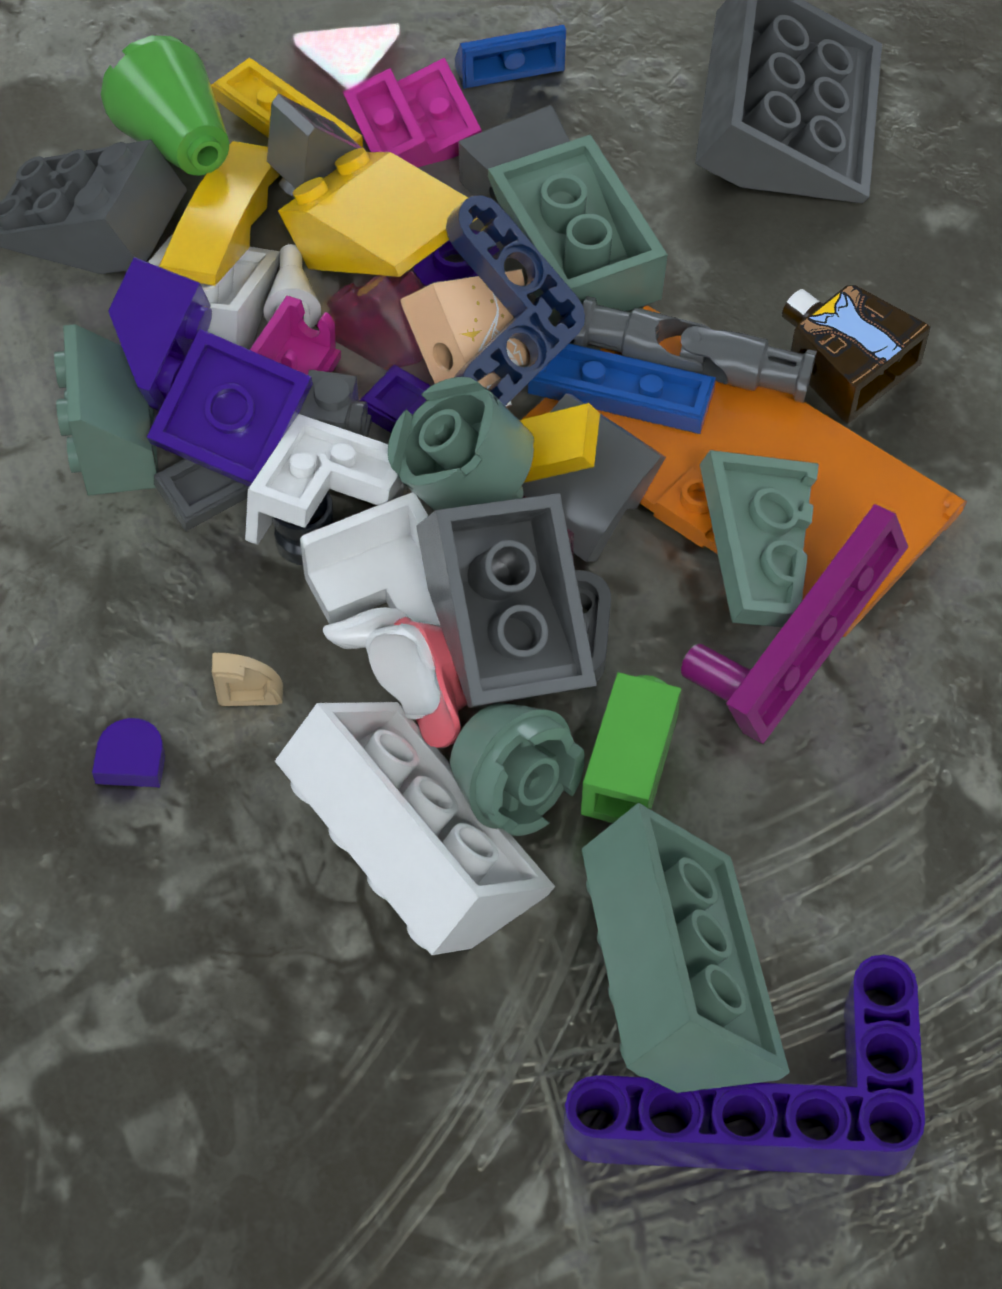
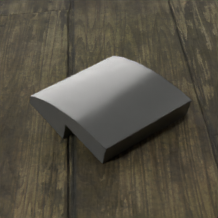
M565 394L550 412L585 403L572 394ZM600 414L594 467L523 483L522 498L560 493L571 551L586 562L597 561L626 509H637L666 457Z

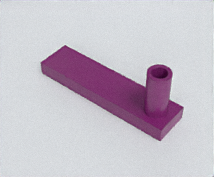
M876 504L872 506L751 670L703 644H697L688 651L682 662V676L726 700V705L742 733L764 744L907 550L908 544L896 513Z

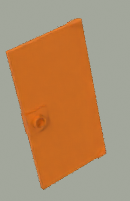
M648 305L642 308L644 310L660 313ZM681 336L666 338L659 345L667 352L680 356L682 347ZM601 348V349H600V351H605V352H609V353H613V354H617V355H622L620 352H616V351H612V350H608V349H604V348ZM715 381L714 393L701 434L597 410L600 414L666 457L640 504L654 512L653 516L701 548L706 546L716 554L718 552L700 469L701 461L710 450L818 463L817 480L811 486L809 504L814 505L812 523L806 529L803 551L808 556L802 600L874 504L896 513L908 548L843 637H846L936 538L949 528L962 513L967 503L966 500L945 489L809 404L794 401L792 394L760 386L755 391ZM545 398L522 419L550 413L559 401Z

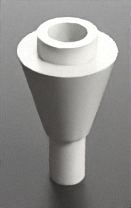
M288 244L283 246L279 252L280 270L264 305V317L268 323L288 295L302 300L305 310L304 322L310 328H313L321 317V306L302 269V255L296 245Z

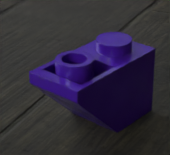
M134 257L108 312L137 387L151 408L160 410L199 328L208 331L212 319V309L199 282Z

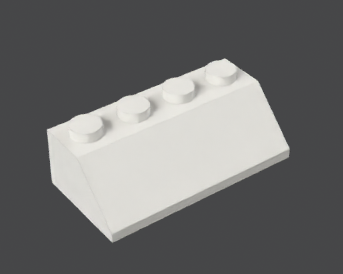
M398 702L317 703L275 760L291 781L293 792L301 800L310 804L329 828L328 832L331 839L352 856L367 875V881L372 890L390 903L407 924V931L410 937L419 946L428 950L431 955L472 949L547 897L555 887L511 834L500 828L492 829L486 827L477 820L453 778L448 760L436 747H432L424 741L419 726L413 719H408L405 716L404 710Z

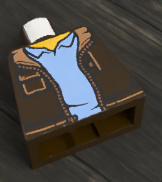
M846 285L825 303L820 302L804 289H800L789 298L782 310V317L796 327L794 329L791 351L804 354L808 349L817 351L809 385L847 424L922 364L931 328L925 322L856 285Z

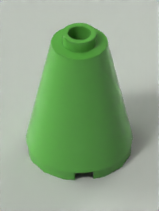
M151 35L130 43L122 50L125 56L117 63L114 69L109 65L103 77L101 98L105 113L112 123L121 132L137 142L151 139L167 161L188 174L196 176L206 175L219 168L228 155L229 139L204 63L193 49L183 44L181 40L172 36Z

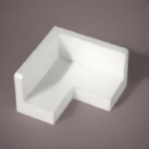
M298 414L248 489L245 540L258 545L272 524V517L305 528L329 489L375 505H381L406 495L408 487L400 480L398 474L391 468L388 461V444Z
M414 492L307 533L300 538L305 580L329 624L337 623L387 602L389 608L401 610L414 622L440 626L427 588L416 525L427 518L428 514Z

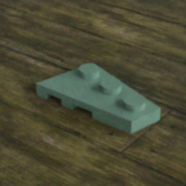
M710 450L701 461L700 469L732 623L783 627L802 602L808 556L803 551L806 529L812 523L814 505L809 504L811 486L817 480L818 463Z

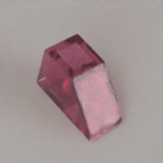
M410 271L400 277L393 276L390 278L385 275H378L364 286L357 287L354 283H350L337 291L327 302L328 307L331 309L328 313L335 323V342L386 371L394 364L398 367H404L419 363L423 359V355L400 299L424 288L414 273Z

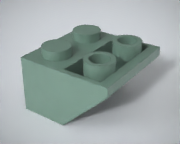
M76 324L64 325V351L54 352V364L59 388H66V390H64V399L56 400V408L61 436L72 435V437H67V454L71 473L82 472L88 496L156 488L154 485V475L159 473L157 446L150 444L147 439V435L155 421L154 408L148 405L137 387L122 346Z

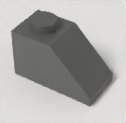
M279 93L272 101L267 162L283 177L278 184L291 197L294 198L293 191L301 184L314 178H324L336 170L335 162L338 158L352 150L362 148L337 124Z

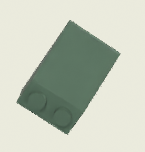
M591 134L488 169V178L498 204L576 294L582 304L586 297L590 296L596 298L598 305L630 311L662 299L668 254ZM540 288L534 292L536 298L543 294ZM554 308L548 318L553 326H557L558 320L562 316Z

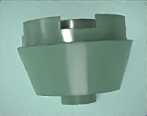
M496 703L480 710L462 728L452 749L450 767L453 778L474 816L481 824L492 829H503L514 836H523L534 833L550 823L542 815L555 804L563 791L571 796L574 795L583 774L585 756L583 748L574 743L567 722L558 713L509 703Z

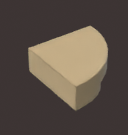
M231 653L212 654V676L218 705L255 706L283 703V683L280 676L271 667L242 655Z

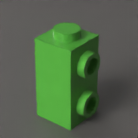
M617 672L583 781L581 815L614 823L637 803L651 810L677 723L681 695L680 687L668 685L663 680L650 675L632 676Z

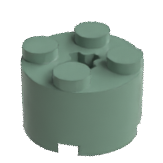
M455 377L438 382L421 394L427 401L413 415L406 409L397 420L389 439L388 461L391 468L398 474L400 480L432 510L522 499V484L529 473L533 460L534 437L507 407L479 382L469 377Z

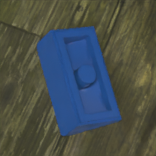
M564 25L460 43L455 56V68L462 88L465 89L565 70L566 28Z

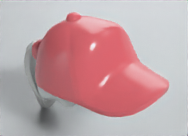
M384 607L367 610L346 620L323 627L325 637L341 648H366L376 679L380 685L402 704L405 716L408 719L417 721L422 738L428 745L443 748L455 743L461 731L458 711L467 705V701L440 626L414 622L401 610Z

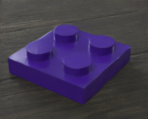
M199 328L147 435V439L150 444L250 487L299 414L313 385L312 378L300 371Z

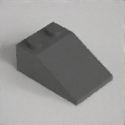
M560 493L435 510L416 525L427 588L469 708L597 686Z

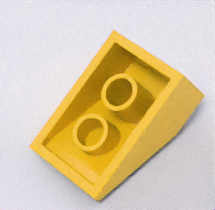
M358 148L338 158L335 162L337 169L326 177L311 179L297 187L293 191L295 199L279 209L278 212L308 269L400 277L449 240L446 231L447 218L468 197L391 152H366L365 148Z

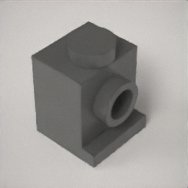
M309 370L308 375L311 376L313 385L299 414L368 437L372 416L368 414L367 402L359 401L357 376Z

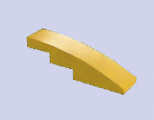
M232 141L229 144V152L225 161L219 168L211 173H207L194 192L177 224L159 267L201 284L217 285L250 248L251 225L267 209L268 187L280 175L267 162L268 147Z

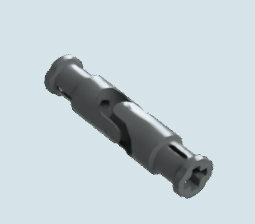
M587 296L582 304L585 312V322L580 333L574 338V345L583 347L591 345L620 352L622 356L716 377L718 382L755 391L760 386L792 394L794 401L804 403L817 351L808 349L804 354L769 346L768 339L727 330L716 331L700 323L640 308H634L632 312L606 307L598 305L596 298ZM681 336L682 347L680 356L667 352L659 343L666 338Z

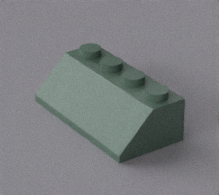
M637 803L581 849L587 874L586 886L592 898L598 928L597 940L603 952L609 981L608 994L614 1005L621 1039L620 1052L626 1063V1068L632 1070L640 1077L648 1078L677 1093L780 1080L789 1074L790 1071L731 857L644 805Z

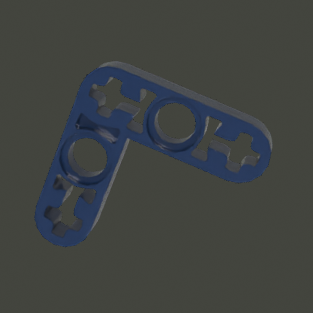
M478 195L466 199L451 212L447 218V235L453 247L514 318L456 373L454 378L469 377L478 382L494 371L500 379L494 382L488 390L506 406L580 333L585 322V312L576 294L502 207L493 199ZM476 218L484 225L477 235L469 227ZM500 241L504 247L492 256L488 250ZM506 258H513L523 264L528 276L526 286L516 285L508 279L504 270ZM540 288L543 294L532 303L528 296ZM554 308L562 316L558 320L557 326H553L548 319ZM515 338L526 345L530 353V364L528 367L517 366L511 361L506 349L509 339Z

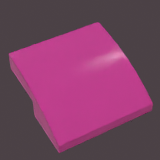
M445 57L399 81L396 80L391 68L343 91L370 151L391 152L417 168L459 156V141L482 132Z

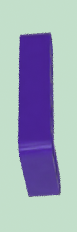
M885 954L869 957L855 971L844 1008L847 1086L752 1083L677 1093L644 1077L589 1076L575 1083L567 1094L563 1125L565 1143L574 1155L581 1160L592 1163L863 1176L895 1175L905 1169L912 1159L924 1133L925 1126L918 985L915 974L907 963L897 957ZM869 990L884 991L892 997L896 1004L891 1006L877 1005L868 998L865 992ZM872 1055L886 1056L895 1062L899 1072L891 1074L880 1072L872 1067L867 1058ZM599 1109L611 1115L615 1122L606 1129L594 1130L582 1124L578 1117L587 1110ZM669 1112L682 1118L687 1128L678 1133L670 1134L656 1128L650 1119L659 1113ZM731 1116L747 1117L755 1123L759 1132L753 1136H738L729 1131L723 1121ZM804 1119L818 1120L827 1127L831 1137L824 1140L810 1139L802 1134L797 1127V1122ZM878 1122L891 1124L900 1132L903 1141L894 1144L883 1142L874 1135L870 1125Z

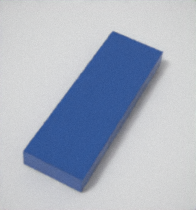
M569 343L528 383V394L558 401L565 394H572L585 404L590 403L596 410L701 434L714 393L716 377Z

